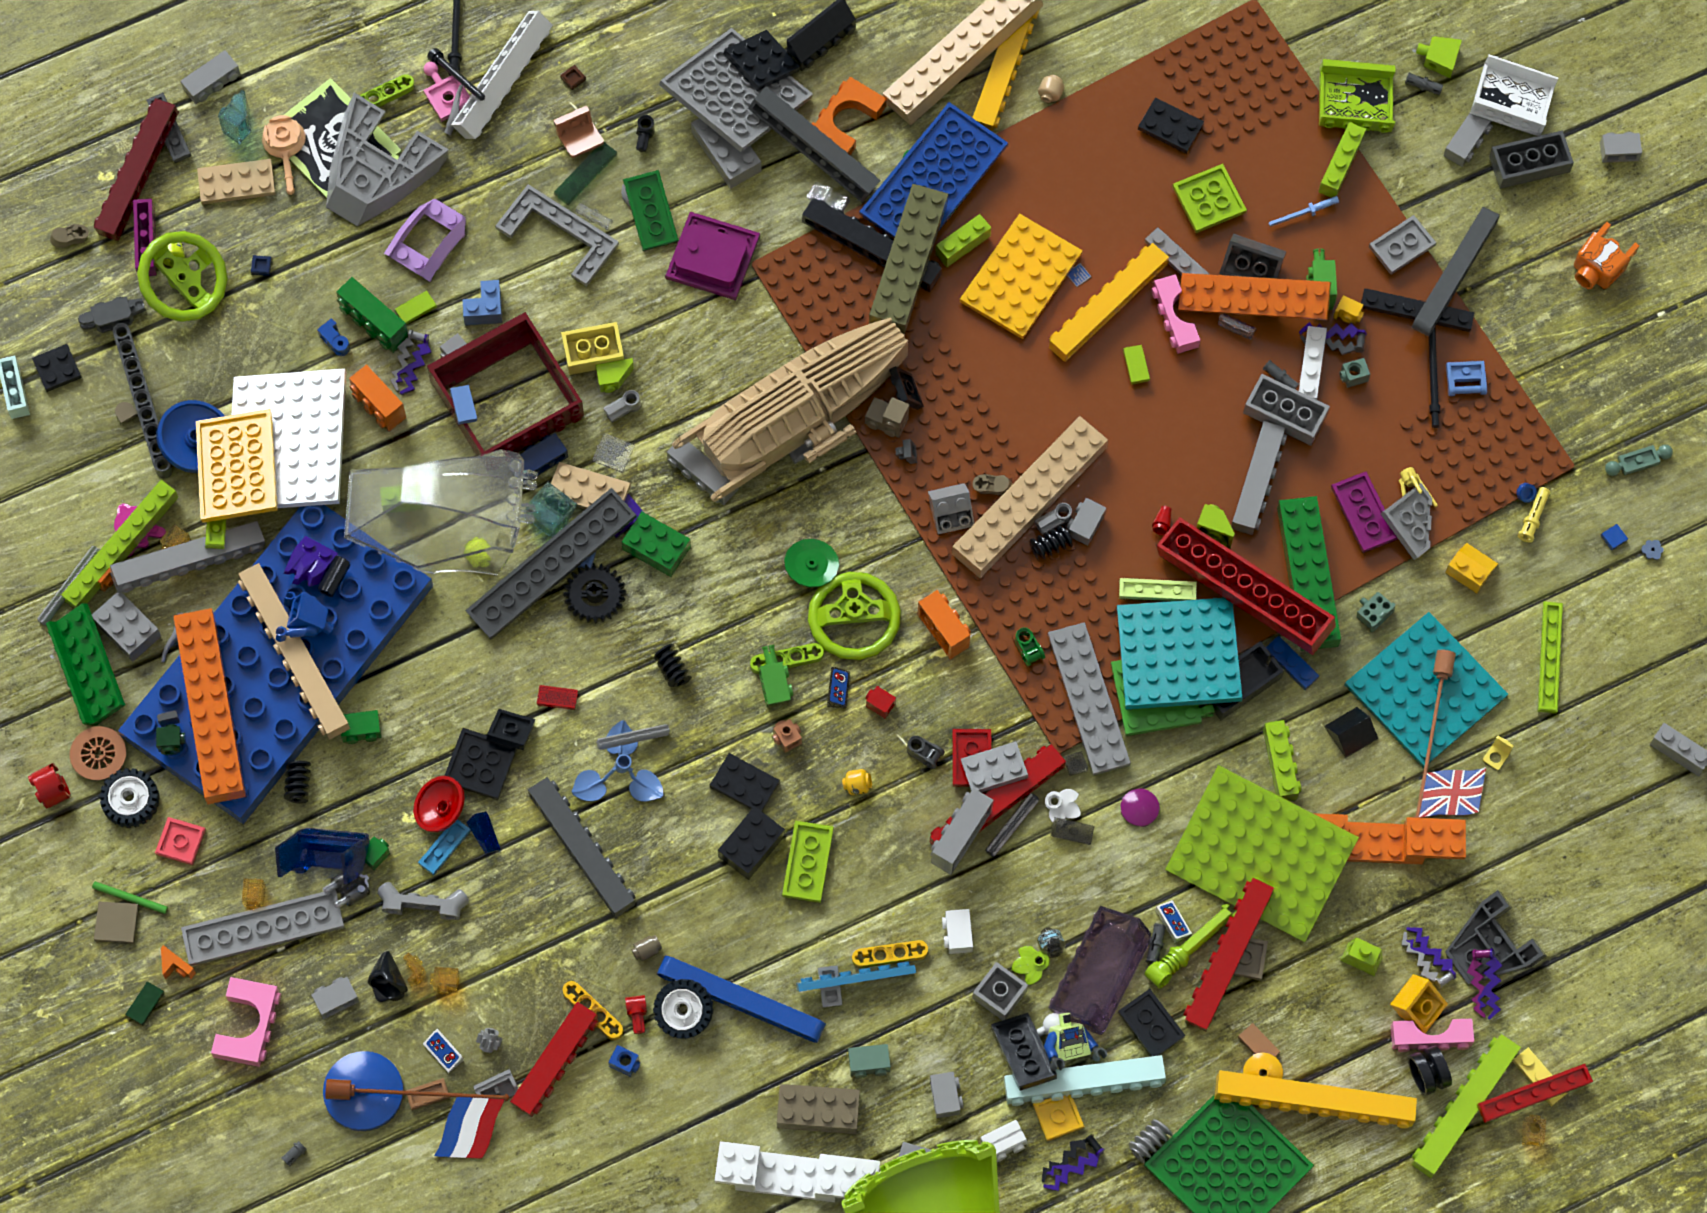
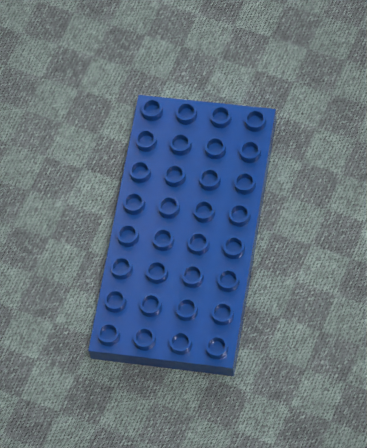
M325 505L301 506L252 565L260 564L288 616L290 615L291 607L283 604L288 592H293L297 596L305 591L309 595L315 596L328 609L326 621L334 625L331 633L327 635L321 631L314 638L301 637L338 705L433 587L430 577ZM305 536L337 552L338 556L345 558L351 564L333 597H328L318 591L320 583L309 587L307 581L304 580L299 585L292 584L295 577L293 573L289 575L283 574L293 550ZM237 584L216 609L214 615L246 797L214 804L244 824L286 772V764L294 761L318 732L319 728L317 725L320 722L317 718L313 719L308 710L311 708L308 702L304 703L300 693L302 690L300 686L295 687L291 679L293 676L291 670L286 671L282 663L285 659L282 654L278 655L273 647L276 643L273 638L269 639L264 629L267 627L264 622H259L255 614L258 612L256 607L250 606L246 598L249 596L247 591H242L239 584ZM179 655L120 727L118 732L126 742L204 796L181 657ZM175 710L179 716L180 723L174 725L180 726L182 732L186 734V744H183V751L176 755H163L156 747V727H161L157 715Z

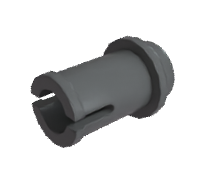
M299 1141L297 1143L294 1142V1146L281 1157L289 1167L302 1154L305 1155L307 1150Z

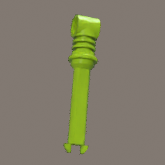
M1230 904L1222 905V910L1181 946L1171 947L1169 953L1159 962H1153L1147 968L1144 975L1159 989L1163 988L1179 968L1188 966L1189 957L1224 927L1230 916H1235L1236 912L1232 914L1227 910Z

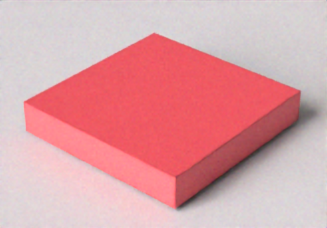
M168 817L155 854L193 865L206 831L205 827Z

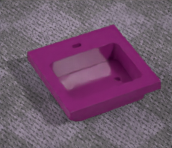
M689 212L665 278L736 301L759 241L760 233Z

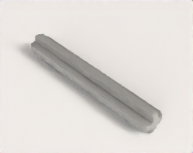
M667 724L599 738L596 744L599 750L667 736L670 733V729Z

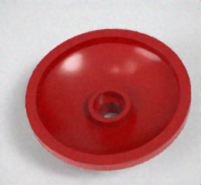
M439 776L428 781L420 789L414 802L413 812L417 824L422 829L428 832H441L455 823L462 812L465 800L461 784L452 777Z

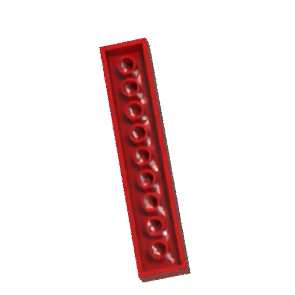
M1181 517L1178 518L1157 544L1159 556L1311 655H1314L1336 627L1333 615Z

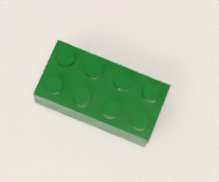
M353 277L336 291L337 301L340 305L339 309L346 316L349 314L353 318V322L358 327L363 326L371 338L378 339L380 345L385 350L389 349L393 353L398 350L397 347L408 337L407 325L400 317Z

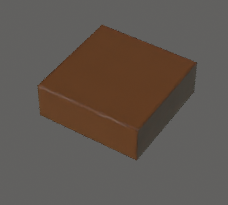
M575 65L560 75V78L571 90L586 81V77Z

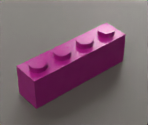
M152 199L133 200L136 272L138 271L141 255L151 241L156 239L155 207ZM153 260L151 261L149 276H157V267L154 265Z

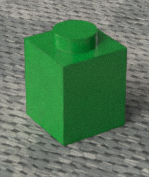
M374 836L358 852L359 857L375 871L390 855L389 845L382 838L378 840Z

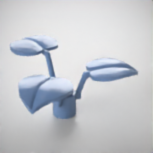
M622 720L611 728L606 737L631 732L632 730ZM638 742L607 748L610 754H618L614 767L601 780L600 775L596 771L585 770L581 772L575 780L572 794L583 801L592 802L601 799L606 793V787L603 782L615 771L619 773L629 772L630 777L633 779L629 785V791L632 797L638 801L648 802L662 798L663 788L659 779L651 771L640 770L636 777L634 776L633 769L630 767L632 760L629 755L637 748Z

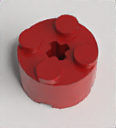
M54 763L28 776L29 782L38 791L35 793L38 801L43 803L46 809L71 797L68 785L64 777L56 773L59 769Z

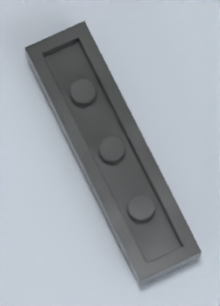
M163 92L147 99L148 105L153 103L155 98L168 102ZM175 120L165 143L174 163H177L192 155Z

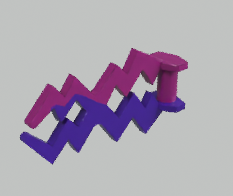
M1493 948L1490 950L1473 949V960L1467 971L1468 974L1475 977L1471 983L1479 990V993L1472 999L1477 1004L1473 1009L1485 1018L1486 1015L1481 1008L1488 1004L1494 1009L1488 1016L1490 1020L1502 1010L1495 1004L1501 998L1492 992V988L1502 981L1494 972L1503 965L1495 957ZM1490 957L1491 960L1486 963L1490 968L1483 974L1491 979V981L1484 986L1479 983L1484 976L1475 970L1482 964L1477 958ZM1485 995L1490 998L1486 1004L1480 1000Z

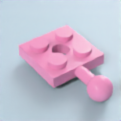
M428 62L424 65V73L427 76H431L435 84L423 91L442 122L450 116L452 105L461 83L452 75L442 80L437 73V64ZM464 86L460 95L459 112L470 97ZM450 94L453 95V99L446 101L443 99L444 96Z

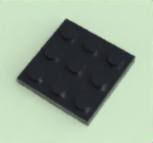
M767 29L726 48L723 53L756 91L797 73L800 69L798 63Z
M462 728L444 776L457 780L464 790L498 800L517 749L486 740L487 735Z

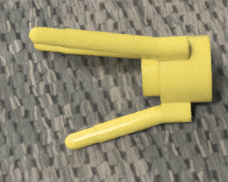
M1410 467L1401 471V479L1398 481L1401 485L1402 497L1406 494L1405 485L1407 487L1415 486L1418 493L1421 494L1422 490L1419 484H1423L1419 475L1416 474L1415 469ZM1432 497V504L1434 507H1437L1438 505Z

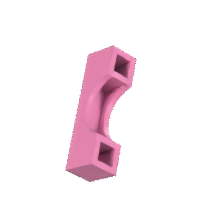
M1176 274L1154 280V286L1151 288L1154 299L1157 298L1158 311L1160 315L1164 316V327L1167 332H1170L1172 348H1176L1177 354L1199 348L1200 338L1195 325L1180 320L1173 310V305L1179 300L1182 292Z
M1452 1019L1449 1028L1439 1035H1427L1421 1032L1413 1021H1393L1391 1024L1392 1049H1398L1399 1052H1407L1410 1049L1418 1048V1051H1424L1425 1048L1433 1045L1437 1046L1441 1051L1449 1050V1047H1457L1458 1050L1469 1049L1474 1043L1472 1019Z

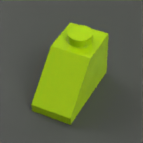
M633 358L596 364L600 392L611 393L622 386L634 369Z

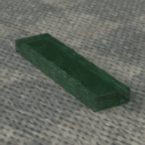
M604 142L554 191V195L569 205L617 155V151Z

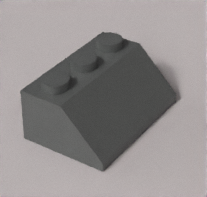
M1233 234L1219 274L1277 279L1287 251Z

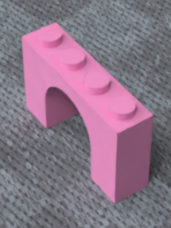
M230 977L226 992L227 1000L254 1007L260 1014V1022L257 1029L251 1035L244 1038L216 1034L211 1054L213 1058L260 1067L261 1061L264 1062L267 1050L264 1049L266 1042H270L271 1031L269 1029L271 1023L274 1024L276 1012H274L275 1005L280 1003L281 993H279L277 986Z

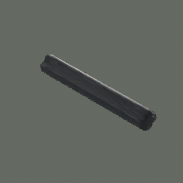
M1030 793L988 845L985 851L989 856H996L1038 803L1039 798L1035 794Z

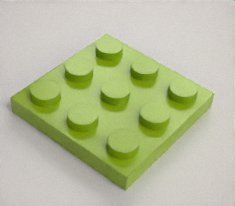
M1223 164L1172 185L1195 233L1247 212Z

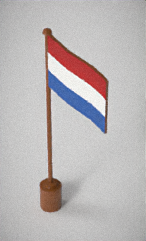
M327 1079L325 1093L326 1099L350 1100L351 1096H355V1092L457 1097L448 1115L442 1141L434 1156L481 1159L490 1144L495 1121L504 1100L505 1102L509 1100L508 1094L504 1096L355 1088V1084H352L351 1080Z

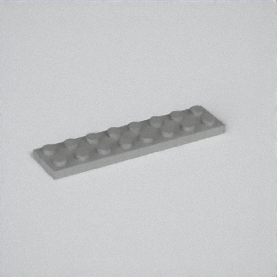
M1085 622L1048 632V638L1093 776L1130 766L1131 762Z
M336 889L327 894L321 892L181 927L189 965L194 966L345 928L341 910L334 906V903L338 901Z

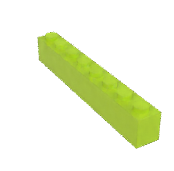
M163 480L157 483L61 594L67 604L75 609L80 604L88 603L100 589L98 580L110 568V565L123 562L179 498L176 490Z
M1503 1034L1498 1039L1496 1037L1492 1039L1488 1045L1491 1048L1487 1054L1483 1052L1477 1061L1480 1064L1476 1070L1472 1068L1466 1077L1469 1080L1465 1086L1461 1084L1455 1093L1458 1095L1455 1101L1450 1100L1444 1109L1447 1111L1444 1117L1439 1116L1433 1125L1436 1127L1433 1134L1428 1132L1423 1140L1425 1143L1422 1150L1417 1148L1412 1156L1415 1159L1412 1166L1431 1179L1479 1110L1477 1104L1486 1100L1521 1048Z

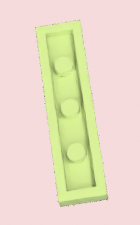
M1120 578L1119 599L1196 600L1197 582Z

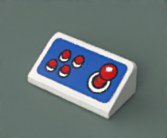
M1173 900L1156 906L1155 910L1166 926L1174 943L1192 934Z
M438 1029L423 1043L448 1073L464 1061L461 1054Z

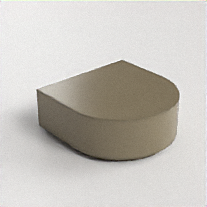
M128 402L119 403L115 408V414L122 425L138 416L132 404Z

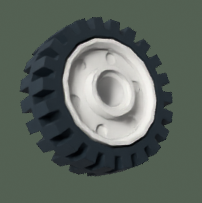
M126 768L122 772L118 770L116 771L117 774H111L110 779H106L105 785L101 787L100 804L103 812L112 823L118 824L120 827H139L141 823L144 825L147 823L146 820L153 818L152 815L157 812V807H159L157 786L151 777L141 770L138 771L134 768L132 770ZM134 795L133 800L125 801L127 796Z
M679 979L668 983L660 990L654 1001L653 1013H655L654 1018L658 1022L657 1025L669 1036L679 1039L691 1038L700 1034L709 1025L714 1011L710 993L700 983L690 979ZM680 1004H685L688 1007L686 1014L680 1012Z

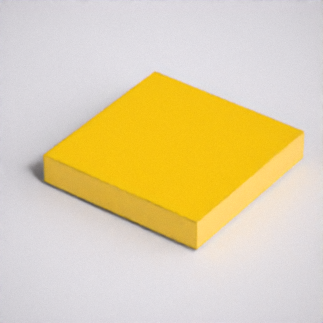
M1071 1095L1063 1096V1099L1059 1101H1052L1051 1098H1047L1041 1103H1033V1108L1047 1142L1084 1128Z

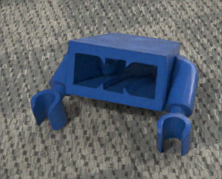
M305 591L297 596L293 592L286 594L283 604L291 607L287 623L289 630L282 626L276 629V641L283 642L286 640V636H290V638H314L321 631L327 635L331 633L334 625L326 621L328 609L315 596H311Z

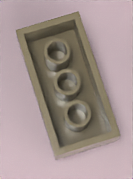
M780 1084L777 1128L857 1134L860 1090Z

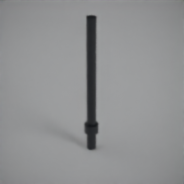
M1435 326L1428 337L1431 393L1429 413L1431 414L1432 428H1439L1441 406L1438 403Z

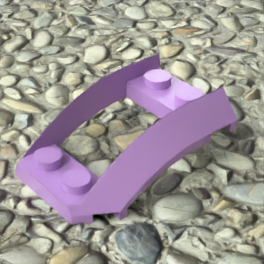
M433 199L419 206L399 229L384 254L431 282L433 275L437 269L439 270L452 249L465 237L466 218L437 199ZM424 214L451 230L436 248L430 259L403 243L409 232Z

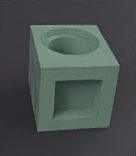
M1364 358L1344 363L1339 372L1341 381L1345 382L1347 388L1368 382L1371 375ZM1350 371H1355L1358 375H1351Z

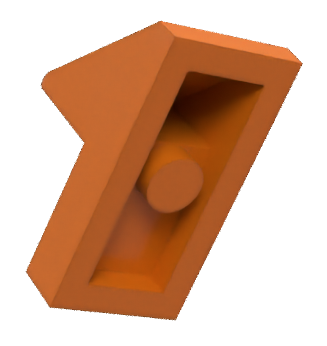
M164 945L161 947L162 973L165 980L174 970L183 978L185 976L190 979L194 977L196 972L193 967Z

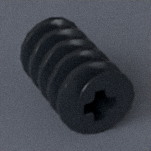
M1058 526L1057 531L1052 529L1050 534L1045 532L1043 537L1038 535L1036 540L1032 538L1029 541L1031 550L1037 560L1038 556L1046 559V552L1053 556V549L1059 553V546L1066 550V543L1070 547L1073 546L1068 530L1062 526Z
M674 644L662 647L654 655L655 661H658V667L661 668V673L665 674L664 678L668 681L669 687L684 685L692 678L691 676L685 677L688 669L681 670L685 666L684 663L678 664L681 656L674 657L678 653L677 650L671 651L675 646Z
M299 760L286 764L285 800L297 804L308 802L303 797L308 796L309 793L303 791V789L309 788V785L304 782L310 780L309 777L305 776V774L311 772L305 768L311 766L310 762Z

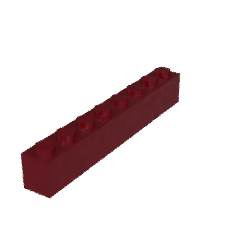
M155 98L153 103L149 105L148 114L140 124V131L133 139L132 148L125 156L123 167L118 170L115 184L111 185L109 196L102 204V211L94 221V229L98 235L119 241L133 212V200L139 199L179 114L174 104Z

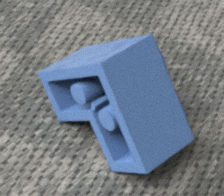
M499 280L480 281L481 298L462 299L465 325L502 323Z

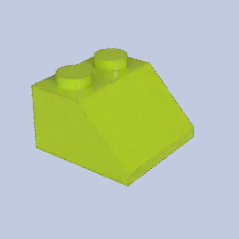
M1205 504L1196 528L1231 549L1235 533L1224 511L1216 505Z

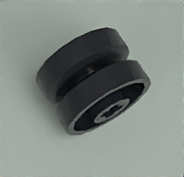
M1433 1045L1425 1048L1424 1055L1420 1052H1415L1408 1056L1412 1077L1419 1091L1424 1096L1435 1093L1436 1086L1442 1090L1452 1085L1449 1067L1437 1046Z

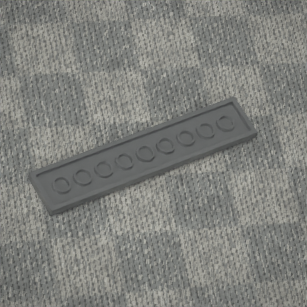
M610 488L466 609V613L490 640L493 639L637 517L636 514Z

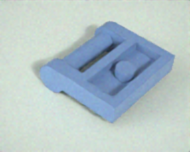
M1484 361L1446 363L1448 396L1470 393L1487 394ZM1479 381L1480 386L1455 387L1454 382Z

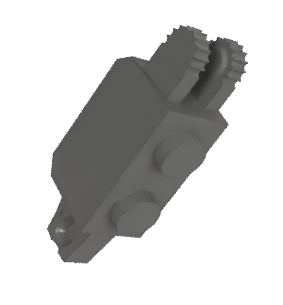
M116 297L112 301L106 303L99 302L90 307L91 311L80 315L78 321L81 328L85 330L96 327L99 332L105 333L113 330L119 323H124L127 326L131 325L134 321L133 316L146 311L142 298L128 300L127 297Z

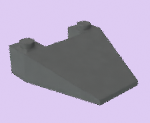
M1498 890L1480 903L1445 951L1448 957L1453 959V964L1467 984H1472L1471 981L1475 978L1467 973L1473 960V949H1494L1495 957L1503 965L1494 972L1497 977L1531 968L1547 956L1533 938L1517 949L1497 921L1499 917L1512 909V906L1502 892ZM1477 958L1482 964L1475 970L1484 976L1480 981L1489 979L1483 973L1490 968L1486 963L1491 958Z

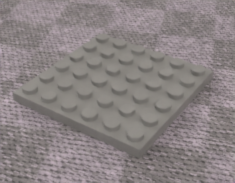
M730 28L660 80L659 86L737 150L743 152L772 128L748 109L754 98L763 89L756 91L723 54L726 48L745 40L744 37ZM792 76L767 86L794 110L799 109L812 99L813 93Z

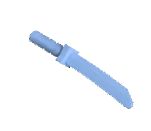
M1334 196L1314 205L1311 202L1308 204V208L1270 221L1269 225L1273 226L1309 212L1314 216L1316 211L1339 203V199L1337 196Z

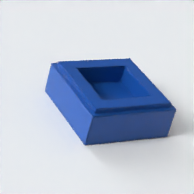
M1618 524L1601 534V537L1611 550H1614L1628 540Z

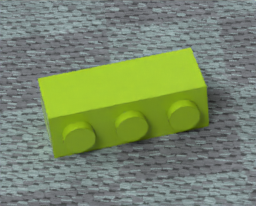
M980 214L939 242L936 245L935 255L946 267H949L991 237V226Z

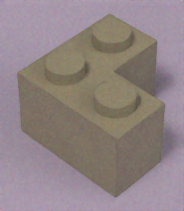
M874 397L865 415V424L871 429L884 431L890 437L896 436L900 438L909 419V404L893 397L889 403Z

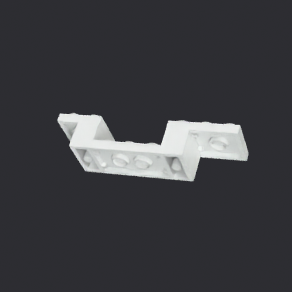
M720 1141L715 1183L735 1185V1190L835 1202V1197L845 1198L844 1194L864 1175L870 1173L872 1176L875 1175V1172H879L880 1161L820 1154L819 1159L760 1152V1146Z

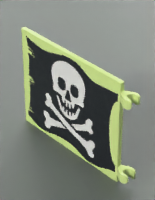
M331 78L284 114L296 120L303 127L306 134L305 144L302 149L291 156L289 160L326 198L331 162L342 120L351 100ZM378 126L367 141L397 160L399 158L397 155L402 152Z

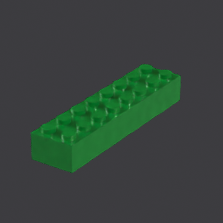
M1317 496L1279 500L1277 512L1290 588L1335 617L1336 627L1318 649L1339 647L1341 635Z

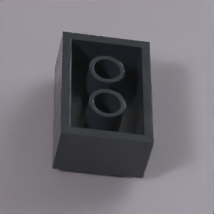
M754 806L718 849V857L749 880L785 837V829Z

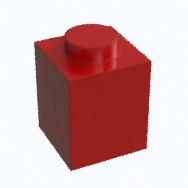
M876 686L874 690L871 689L865 697L866 707L886 719L896 705V697L879 686Z

